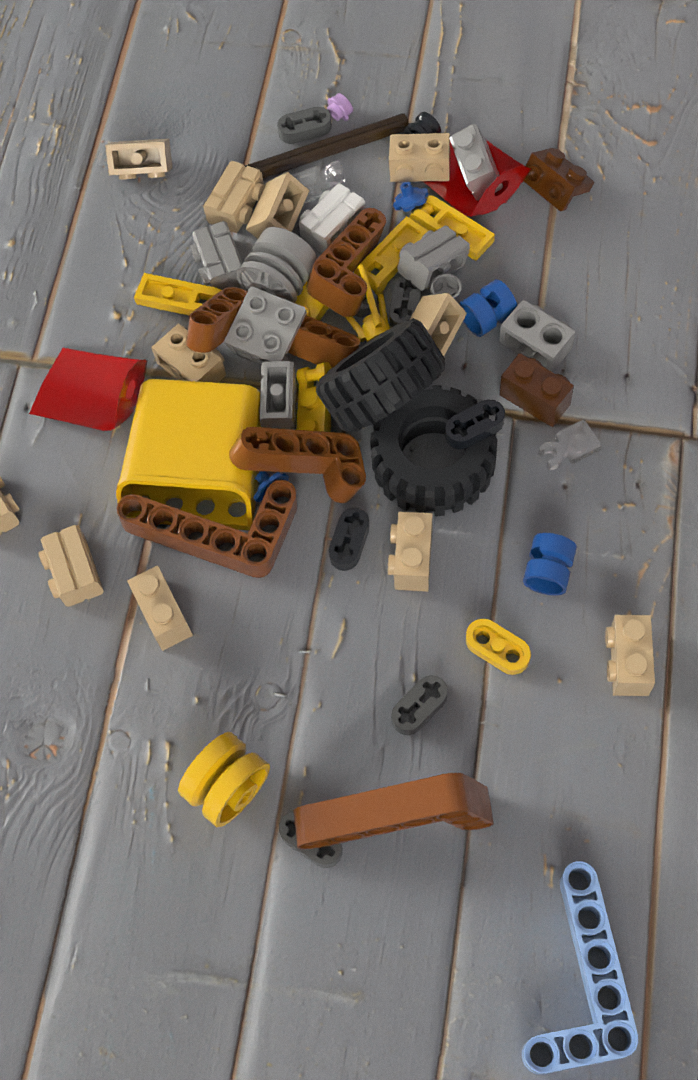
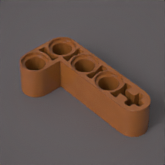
M365 208L313 264L306 285L308 294L342 316L352 317L358 314L366 294V282L353 272L378 245L386 224V217L381 211L375 208Z
M247 427L242 431L229 451L231 462L242 470L323 474L327 494L337 503L349 502L366 482V472L359 443L353 436L346 433Z

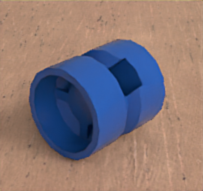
M498 279L481 288L479 294L473 293L459 303L467 312L463 322L477 337H482L497 326V322L503 323L518 306L510 289Z
M539 533L535 535L529 555L532 560L527 562L523 578L524 585L535 592L556 596L566 593L571 573L567 567H572L577 549L575 542L554 533Z

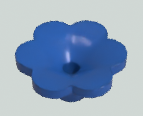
M405 182L400 185L402 193L395 197L396 201L393 203V207L395 210L411 211L416 206H421L427 201L428 190L426 188L412 187L411 182Z
M266 471L258 473L255 479L260 485L257 493L254 495V500L262 502L270 484L278 480L288 481L289 476L286 473L281 474V472H277L271 477Z

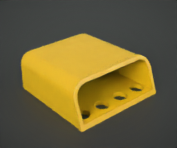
M167 379L145 380L140 386L120 479L117 483V502L130 494L145 495L151 500L166 504L171 498H179L183 501L180 509L182 511L237 530L249 531L254 521L256 505L254 495L257 493L258 482L255 478L259 471L239 469L231 462L229 451L244 429L247 427H261V393L259 390L245 384ZM203 500H210L215 504L214 510L207 515L197 512V506ZM237 502L244 503L246 505V513L244 515L233 517L229 514V508L232 504ZM132 511L127 515V518H136L141 512ZM165 521L160 524L171 525L172 523Z

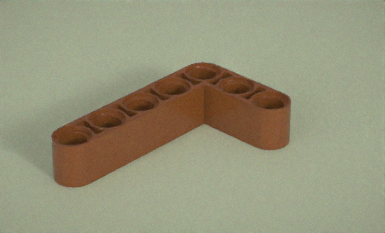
M227 287L195 309L189 318L187 347L195 352L207 353L222 344L248 291L237 287ZM305 315L288 353L316 365L328 362L331 368H333L359 348L360 339L349 332Z
M278 480L270 484L248 533L135 494L126 495L121 498L116 509L122 527L132 535L245 575L261 578L268 575L275 564L297 511V494L293 484L286 480ZM278 497H287L288 499H290L287 503L278 504L275 502V499H277ZM132 511L141 512L136 518H127V515ZM168 521L172 523L167 529L157 528L162 522ZM267 525L278 527L276 531L271 533L262 531ZM194 532L203 534L197 540L188 539V536ZM223 543H232L234 545L229 551L218 549ZM254 554L266 556L261 562L249 560Z
M463 773L436 775L312 803L293 810L297 848L299 849L320 848L442 821L462 830H478L494 825L488 787Z

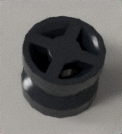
M421 112L415 118V123H409L404 129V134L441 133L440 124L427 112Z

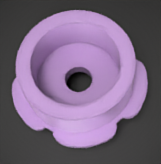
M340 93L328 98L329 106L327 110H329L331 117L336 121L340 119L348 121V116L353 112V107L349 100Z

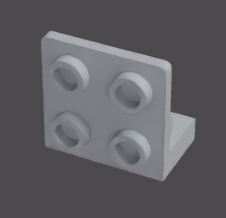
M250 287L224 343L233 354L259 365H262L264 362L290 361L286 355L304 320L307 310L303 306L258 288Z

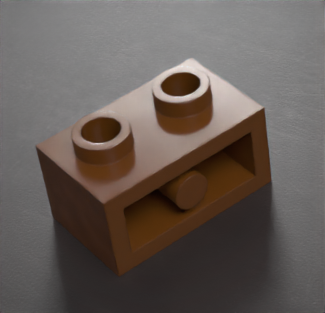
M519 353L501 375L499 395L553 428L571 405L574 385L565 376L554 374L544 368L538 360L528 358Z

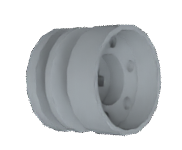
M268 227L261 233L252 247V252L245 258L244 263L238 269L237 280L246 291L250 287H255L295 303L297 296L303 291V285L308 282L317 256L310 245L297 234L284 228Z

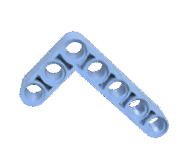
M575 861L565 868L560 879V889L593 1024L541 1034L528 1040L522 1050V1061L524 1066L534 1074H548L622 1059L632 1055L638 1045V1033L598 877L594 868L583 861ZM572 873L583 874L588 881V888L585 890L574 889L569 883V875ZM583 910L593 912L597 918V927L594 929L584 928L578 920L579 912ZM599 949L605 953L607 957L606 968L597 969L589 963V950ZM601 988H609L616 994L617 1005L613 1010H608L600 1005L598 992ZM612 1028L622 1030L627 1036L628 1043L623 1051L613 1049L608 1042V1034ZM573 1036H581L588 1042L589 1053L585 1059H578L571 1054L569 1042ZM536 1043L544 1044L550 1050L551 1060L546 1067L535 1065L530 1058L531 1047Z

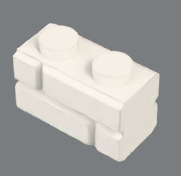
M340 183L331 191H324L319 198L318 204L312 210L304 211L300 217L299 229L301 238L310 246L323 253L355 217L366 208L364 199L354 192L351 193L348 188Z

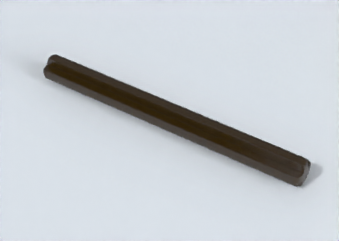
M401 113L245 165V167L250 166L260 170L262 177L266 178L389 137L390 135L404 132L409 121L405 113Z

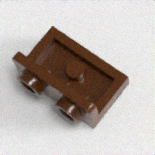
M555 148L531 153L526 163V167H529L531 170L524 179V182L559 211H565L574 196L590 192L595 183L587 176V172L583 168L573 165L565 158V154Z

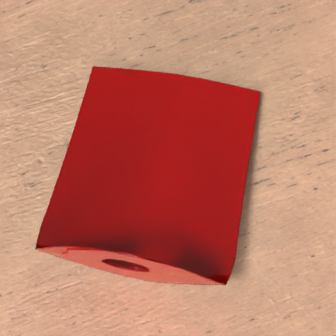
M450 141V180L423 182L457 211L465 216H477L496 211L503 203H507L531 169L487 141L499 176L486 189L480 200H476L466 186L454 153L455 150ZM502 183L504 187L501 190L495 192L499 184Z
M62 348L45 377L29 414L101 431H111L125 422L134 412L140 386L145 379L148 360L122 358Z

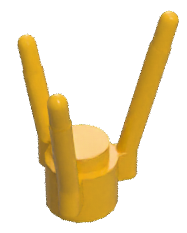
M360 264L358 270L361 278L367 284L366 298L371 314L363 319L362 328L353 316L345 318L356 331L360 342H368L391 328L388 323L384 295L381 293L378 295L379 314L364 265Z

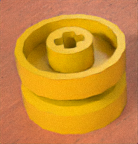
M225 732L219 735L196 756L184 773L178 787L179 795L190 805L200 806L203 804V816L215 827H223L244 810L261 789L270 771V764L257 753L245 754V743L232 732Z

